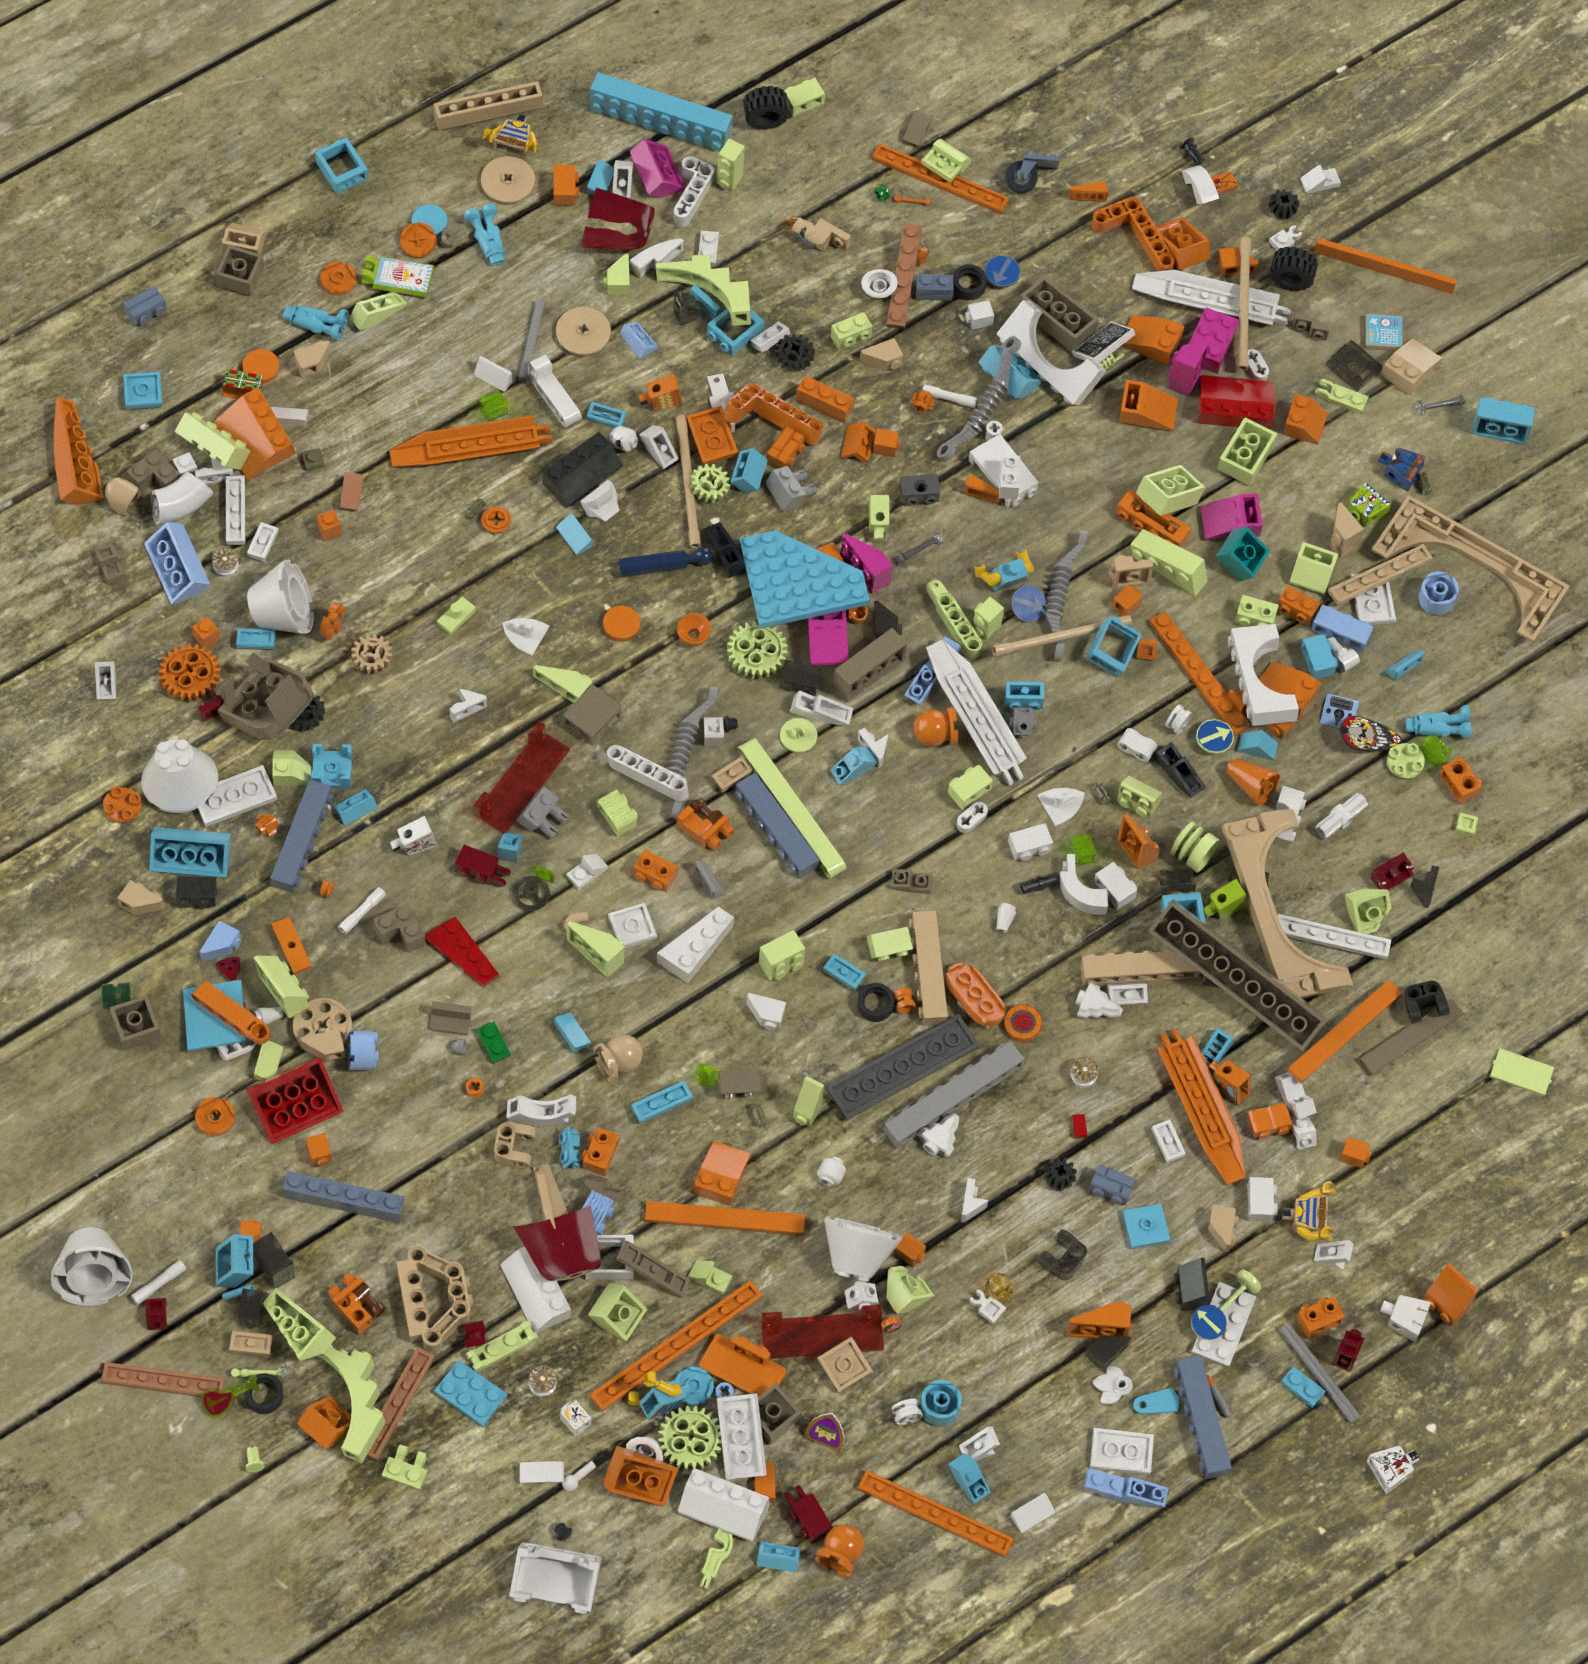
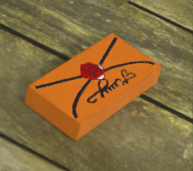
M1231 171L1211 177L1218 195L1238 188V184Z

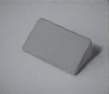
M696 860L694 870L710 897L715 900L723 896L725 892L708 864Z

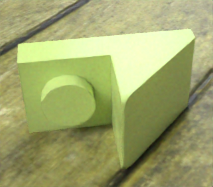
M696 1260L688 1278L724 1295L732 1280V1275L715 1268V1262Z

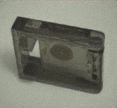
M1350 340L1347 345L1345 344L1326 361V366L1356 392L1382 371L1383 367L1353 340ZM1368 369L1370 373L1362 379L1360 375Z

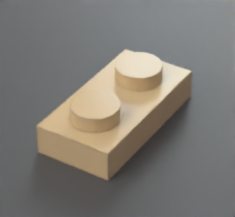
M741 756L713 774L711 779L723 793L753 774L754 770L745 758Z
M232 1331L229 1351L230 1353L270 1357L273 1336Z

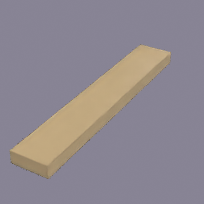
M1422 544L1329 588L1328 593L1336 605L1339 606L1432 562L1433 557L1425 545Z

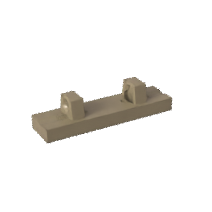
M629 1241L623 1242L616 1258L678 1298L684 1296L691 1280Z

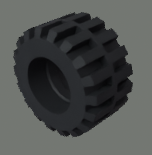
M762 86L755 88L744 96L745 118L747 124L753 128L773 129L781 126L790 117L787 93L779 87Z
M1292 246L1279 248L1273 256L1269 276L1275 284L1282 288L1296 291L1306 290L1314 283L1318 260L1314 258L1313 254L1302 248Z

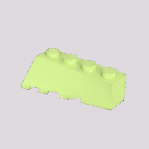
M277 1288L263 1302V1305L300 1361L323 1354L336 1339L323 1325Z

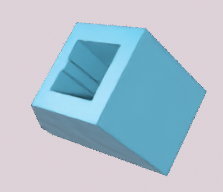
M854 747L830 771L838 784L843 785L866 774L877 761L868 747Z
M963 1453L948 1464L955 1480L974 1504L991 1493L977 1462L970 1456Z

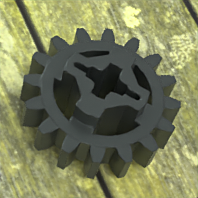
M795 333L792 334V337L785 335V340L780 339L779 344H776L775 357H777V363L782 362V368L788 366V371L791 368H794L795 372L798 371V368L805 370V365L810 367L811 361H814L815 349L813 348V342L808 343V337L802 339V334L799 337H796Z
M313 692L310 704L290 726L295 724V730L302 727L303 731H306V727L313 730L314 724L320 726L319 720H324L325 708H323L324 702L320 701L319 695L314 697Z

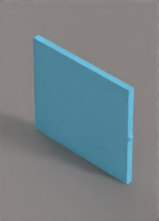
M241 980L212 984L244 1007ZM198 987L183 989L188 1051L247 1042L246 1037L237 1033L194 1001L191 994Z

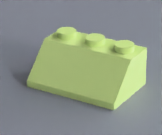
M257 955L254 957L260 979L288 1018L309 1007L307 1001L309 996L304 988L300 989L298 986L300 985L295 975H290L289 967L285 961L281 962L277 956Z

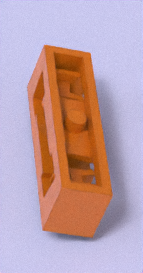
M1129 490L1117 505L1116 514L1119 518L1133 524L1138 530L1144 529L1179 547H1182L1190 537L1191 527L1169 513L1160 516L1132 490Z

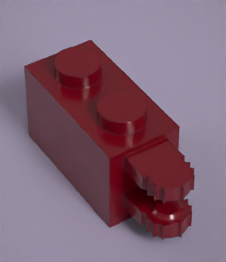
M465 844L455 861V872L458 875L475 879L480 884L491 885L493 883L504 887L507 882L503 878L496 876V873L506 877L511 874L508 868L500 865L498 857Z
M1356 1329L1346 1330L1332 1365L1351 1372L1365 1340L1364 1337H1361L1362 1333Z
M797 1485L795 1486V1491L800 1497L798 1501L794 1500L789 1491L784 1492V1496L791 1507L789 1515L792 1521L798 1523L801 1527L800 1533L804 1540L808 1539L810 1544H813L826 1537L833 1526L813 1493L806 1495L801 1486Z

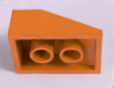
M1184 217L1155 226L1174 256V266L1178 270L1186 269L1189 266L1211 259L1209 240Z
M1132 315L1127 327L1134 329L1135 335L1121 346L1168 365L1183 337L1185 326L1169 319Z
M1274 661L1259 678L1260 682L1272 691L1295 695L1299 708L1298 719L1319 694L1322 685L1320 681L1306 672Z
M1124 814L1117 841L1139 870L1158 859L1159 846L1150 839L1149 833L1144 826H1141L1137 820L1128 814Z
M713 1141L698 1173L693 1194L731 1206L751 1153Z
M1448 1263L1426 1292L1424 1300L1431 1302L1429 1308L1434 1309L1443 1322L1453 1326L1469 1311L1478 1290Z
M1125 1302L1110 1303L1073 1317L1069 1321L1066 1337L1126 1341L1130 1329L1131 1305Z
M616 1446L603 1485L609 1492L665 1507L678 1468L639 1452Z

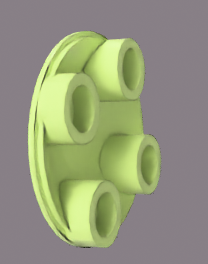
M1414 743L1398 744L1392 747L1388 753V768L1394 775L1400 778L1409 779L1416 777L1424 768V755Z

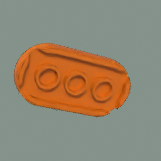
M965 963L951 965L945 974V983L969 1016L977 1023L985 1026L999 1024L1005 1015V1004L980 971L971 965L970 967L965 966Z

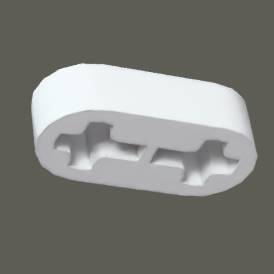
M1255 349L1248 350L1249 356L1256 358L1254 362L1248 356V371L1254 380L1266 381L1269 375V368L1263 357Z
M976 802L965 810L957 819V829L960 832L968 833L987 817L988 808L986 804ZM976 809H977L978 811L982 809V810H983V811H982V814H981V813H977V814L975 815ZM969 820V825H962V821L967 822Z

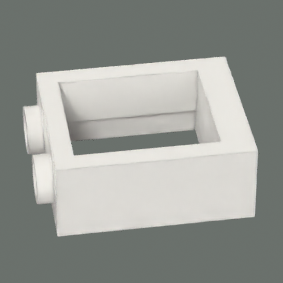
M597 1235L599 1247H621L624 1241L634 1244L633 1235ZM626 1265L625 1270H594L585 1274V1280L634 1279V1270Z

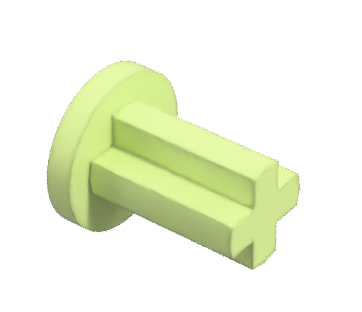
M248 1447L247 1457L249 1463L246 1465V1470L251 1473L263 1470L265 1466L264 1462L260 1461L258 1447Z

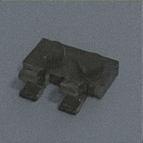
M1173 868V871L1160 870L1161 876H1167V878L1159 879L1160 885H1169L1166 888H1161L1163 894H1169L1174 889H1176V892L1181 893L1196 892V883L1191 868Z

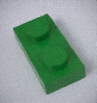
M494 1021L476 1029L492 1064L511 1057V1053Z

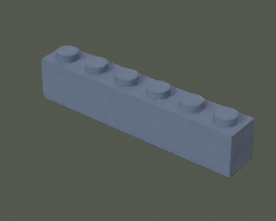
M754 773L736 784V798L739 802L745 804L747 813L756 819L758 828L761 831L764 830L767 834L769 843L772 846H776L779 856L782 860L787 861L792 874H796L801 879L818 869L820 859L757 774Z
M309 779L270 877L271 887L291 893L294 892L295 887H299L302 878L300 874L302 870H306L308 854H312L315 843L313 841L315 837H319L321 821H325L328 812L326 808L328 804H332L334 798L330 785Z
M287 1171L283 1186V1196L286 1199L400 1223L405 1206L404 1196Z
M1199 1355L1179 1359L1176 1367H1174V1375L1180 1381L1179 1394L1185 1400L1184 1412L1186 1417L1189 1416L1191 1422L1189 1424V1431L1191 1436L1194 1435L1195 1437L1194 1449L1201 1459L1199 1461L1200 1471L1205 1474L1206 1479L1229 1475L1232 1467L1202 1357Z

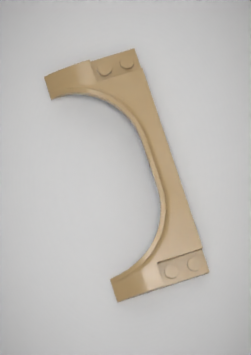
M1409 495L1371 550L1389 559L1393 555L1422 544L1452 549L1500 576L1512 588L1521 609V626L1517 633L1532 642L1535 641L1570 587Z
M1294 810L1269 811L1261 813L1257 817L1223 824L1222 830L1242 889L1246 894V901L1271 975L1301 998L1352 987L1353 982L1347 967L1316 960L1300 951L1289 940L1279 922L1265 878L1267 852L1272 842L1281 833L1299 828Z

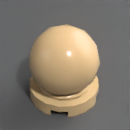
M622 1034L615 1036L608 1041L607 1046L603 1043L593 1046V1051H597L598 1057L595 1058L597 1065L603 1075L607 1074L609 1076L608 1081L617 1079L618 1072L628 1073L634 1071L642 1062V1046L636 1038L630 1035Z

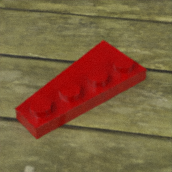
M456 916L425 935V941L428 944L433 945L438 952L448 957L454 965H458L464 970V973L482 987L499 978V973Z

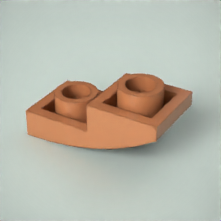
M344 472L340 508L359 510L362 474Z

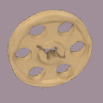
M329 998L313 999L308 1001L309 1007L295 1015L293 1033L301 1048L302 1043L299 1036L301 1030H308L310 1033L319 1034L327 1029H340V1033L344 1036L342 1040L343 1046L349 1041L347 1037L348 1031H352L351 1016L348 1010L338 1001ZM322 1005H329L331 1009L329 1012L323 1013L320 1011V1007ZM304 1012H310L313 1015L309 1020H304L301 1016ZM343 1015L346 1017V1021L341 1024L335 1021L336 1017ZM319 1024H326V1029L322 1028L319 1030Z

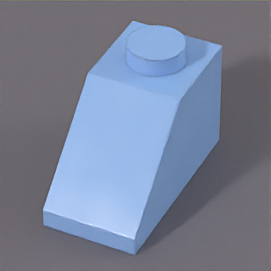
M219 921L199 951L200 959L208 961L230 955L241 944L240 931Z

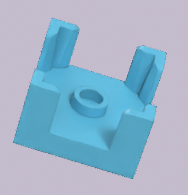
M313 744L311 780L330 785L332 789H351V744H343L342 751H323L322 744Z

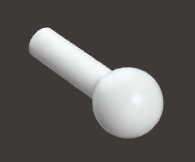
M590 1461L574 1475L565 1476L562 1483L563 1488L567 1491L575 1490L578 1486V1481L595 1469L596 1465Z

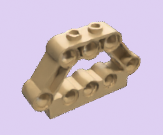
M414 1245L408 1251V1260L396 1262L410 1343L422 1341L424 1349L435 1353L442 1348L443 1342L461 1324L467 1323L470 1319V1306H474L472 1294L467 1292V1288L470 1287L469 1276H464V1270L460 1263L449 1262L428 1252L421 1245ZM416 1255H420L423 1257L421 1260L413 1259V1257ZM418 1270L435 1276L449 1285L448 1299L452 1306L432 1328H428L430 1315L429 1311L425 1308L426 1294L422 1290L423 1276ZM457 1272L459 1275L450 1277L449 1273ZM411 1279L419 1280L416 1284L409 1283ZM459 1290L462 1292V1294L459 1296H455L452 1294V1292ZM416 1297L422 1299L419 1303H415L412 1300ZM463 1309L466 1312L464 1314H457L456 1310ZM418 1316H424L426 1318L424 1321L416 1320ZM430 1337H436L438 1339L434 1343L428 1341Z

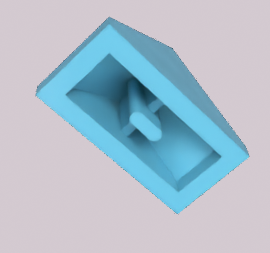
M1263 730L1242 733L1237 752L1274 761L1278 743Z
M504 832L498 845L499 860L518 862L523 835Z

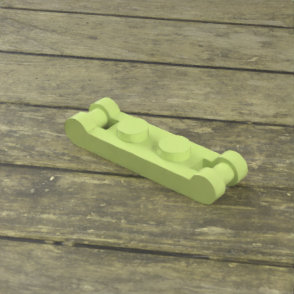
M525 1321L513 1330L477 1349L467 1352L466 1357L469 1361H472L474 1371H482L536 1342L539 1337L531 1329L530 1321ZM525 1333L527 1337L521 1339L520 1335ZM483 1355L485 1360L480 1361L479 1356Z

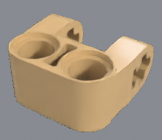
M516 1123L501 1124L497 1131L494 1146L496 1162L511 1167L529 1168L531 1155L513 1150L516 1139L524 1141L535 1140L536 1128ZM504 1132L511 1133L509 1137H504L502 1134ZM501 1150H505L508 1153L506 1155H500L498 1152Z

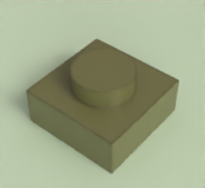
M320 448L302 452L306 471L325 467Z

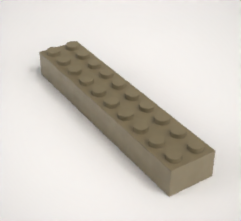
M1174 899L1148 931L1301 1051L1307 1047L1328 1019Z

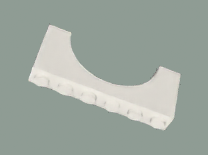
M1022 300L997 332V335L1001 338L1000 341L1004 343L1010 336H1016L1021 341V347L1015 355L1019 358L1022 357L1030 369H1035L1043 381H1048L1055 392L1061 393L1064 396L1063 399L1068 404L1080 405L1107 371L1094 359H1086L1081 365L1067 370L1057 368L1048 362L1040 352L1036 341V326L1043 312L1032 302Z
M1276 624L1231 628V636H1228L1229 648L1232 647V661L1236 662V676L1240 677L1239 688L1244 692L1243 703L1247 704V718H1251L1252 726L1297 721L1299 708L1295 695L1281 694L1267 688L1257 678L1253 668L1255 662L1262 655L1278 650L1279 635Z

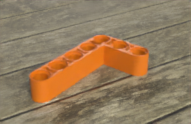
M1129 197L1094 212L1091 224L1094 232L1103 233L1128 223L1156 271L1173 270L1174 256L1139 199Z
M752 383L747 384L729 399L723 415L726 421L737 423L749 412L754 411L782 429L789 427L794 432L800 433L804 436V442L812 445L818 443L824 428L821 422Z

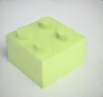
M792 930L760 947L759 965L770 982L775 979L780 980L786 973L792 970L797 971L804 965L806 948L795 931Z

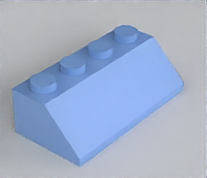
M166 522L144 543L171 604L174 605L199 596L210 586V582L183 524Z

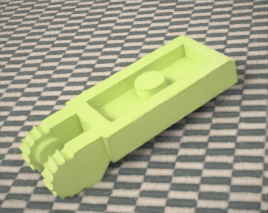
M1320 380L1319 385L1325 389H1316L1315 394L1318 397L1328 400L1327 402L1362 414L1369 396L1333 384L1329 380Z

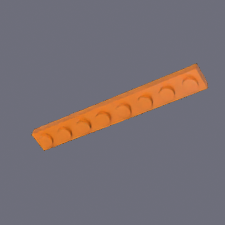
M1166 611L1150 619L1149 624L1219 718L1231 727L1234 737L1249 729V722Z

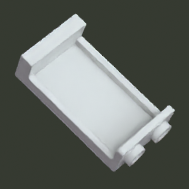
M1000 434L971 450L968 460L972 466L977 464L998 490L1002 455L1017 456ZM1021 460L1018 499L1004 498L1007 509L1011 506H1017L1023 499L1030 498L1037 492L1039 482Z

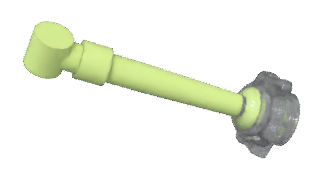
M283 1363L278 1370H238L235 1368L231 1371V1374L234 1377H248L260 1373L278 1375L283 1382H287V1379L291 1378V1367H287V1364Z

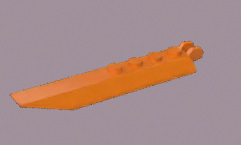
M534 415L423 432L389 450L392 467L432 465L540 448V444L552 442L553 437L551 435H542L549 433L551 428L549 425L536 426Z
M1177 1029L1171 1030L1175 1043L1171 1044L1166 1033L1160 1034L1164 1047H1157L1203 1150L1227 1185L1245 1179L1240 1136L1194 1036L1191 1035L1187 1039L1182 1040Z

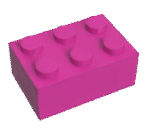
M1207 307L1204 309L1190 343L1205 339L1210 340L1204 369L1218 374L1237 332L1239 319Z

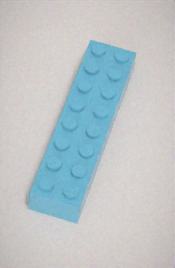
M599 72L590 88V109L597 113H604L631 124H638L647 129L660 131L665 135L669 134L681 140L691 141L715 151H721L727 140L732 136L733 115Z

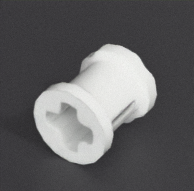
M990 421L987 424L986 441L994 436L1001 435L1003 427L1000 422Z

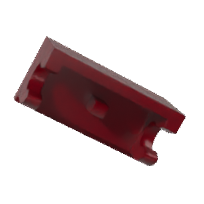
M1402 852L1374 869L1370 879L1378 889L1389 891L1414 875L1412 872L1414 867L1406 857V854Z

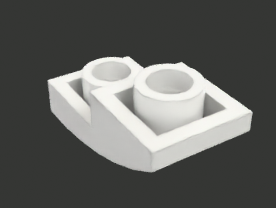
M564 1462L520 1463L521 1484L564 1482Z

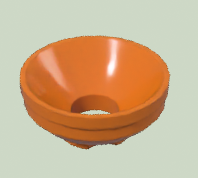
M687 614L678 622L677 633L683 643L690 646H699L709 639L711 624L701 614ZM695 630L699 633V636L691 638L688 633Z

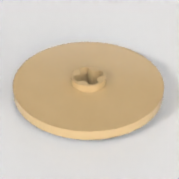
M504 156L492 160L485 166L481 174V185L485 194L492 200L503 204H512L524 200L531 194L535 185V175L530 165L524 160L517 157Z
M577 307L568 310L560 317L556 325V337L559 344L566 351L575 355L587 356L601 351L607 345L611 336V327L608 319L600 311L590 307Z

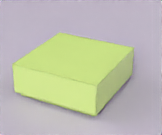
M1459 813L1455 832L1474 837L1478 817Z

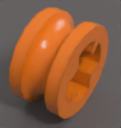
M324 879L320 896L327 895V898H330L335 882H328L327 879Z
M472 1078L467 1081L466 1091L470 1097L477 1098L483 1094L484 1087L480 1079ZM471 1085L478 1086V1091L470 1090L472 1089Z

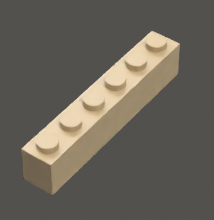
M538 81L435 103L434 117L438 130L543 108V95Z
M936 910L913 912L912 919H909V930L913 931L911 943L912 947L915 948V954L912 956L913 966H917V972L914 973L915 984L919 983V990H916L917 1001L921 1002V1007L918 1008L919 1019L923 1020V1026L940 1025L947 1021L948 1014Z
M1165 949L1162 952L1147 950L1143 953H1107L1099 956L1088 954L1082 957L1080 964L1083 986L1089 985L1090 982L1102 985L1195 979L1199 977L1200 973L1171 949Z

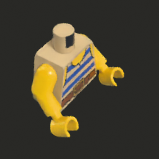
M517 115L516 120L506 119L504 124H500L493 130L485 129L482 139H489L491 143L494 139L495 151L527 159L528 150L536 153L538 145L535 133L531 131V126L526 124L527 118L523 115Z
M1327 1181L1323 1184V1187L1299 1196L1295 1200L1293 1208L1282 1209V1220H1293V1231L1297 1232L1307 1241H1319L1325 1238L1326 1241L1331 1242L1333 1238L1328 1234L1334 1233L1331 1227L1327 1226L1328 1196L1325 1195L1326 1193L1331 1196L1335 1195L1336 1191L1334 1189L1329 1190L1335 1184Z

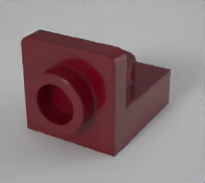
M214 690L210 691L212 701L205 702L198 707L199 717L202 722L220 715L218 709L223 705L224 701L221 695H217Z
M166 1298L146 1299L147 1330L167 1329Z
M483 1320L464 1325L466 1348L487 1343L488 1337Z

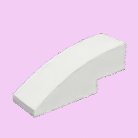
M682 238L673 239L647 248L630 260V270L639 278L643 277L652 268L656 270V263L670 262L683 251L684 240Z
M798 691L794 695L790 713L804 718L844 726L849 725L853 712L852 707L821 695L814 697L802 691Z

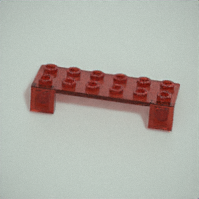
M538 721L528 734V744L489 794L484 791L473 805L474 816L501 833H507L535 794L542 788L569 753L570 748L546 734L545 724Z
M882 1304L862 1306L861 1313L782 1318V1312L761 1313L763 1346L771 1353L770 1359L823 1355L850 1337L853 1338L861 1352L883 1351Z

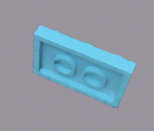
M460 1360L457 1361L434 1390L437 1396L481 1427L485 1426L507 1398V1393Z

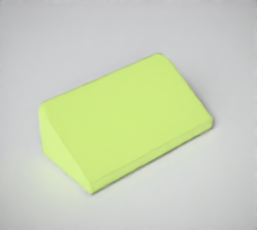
M271 1041L262 1044L254 1072L256 1080L264 1081L277 1074L283 1046Z

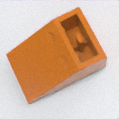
M1126 380L1119 422L1173 431L1178 398L1146 383Z

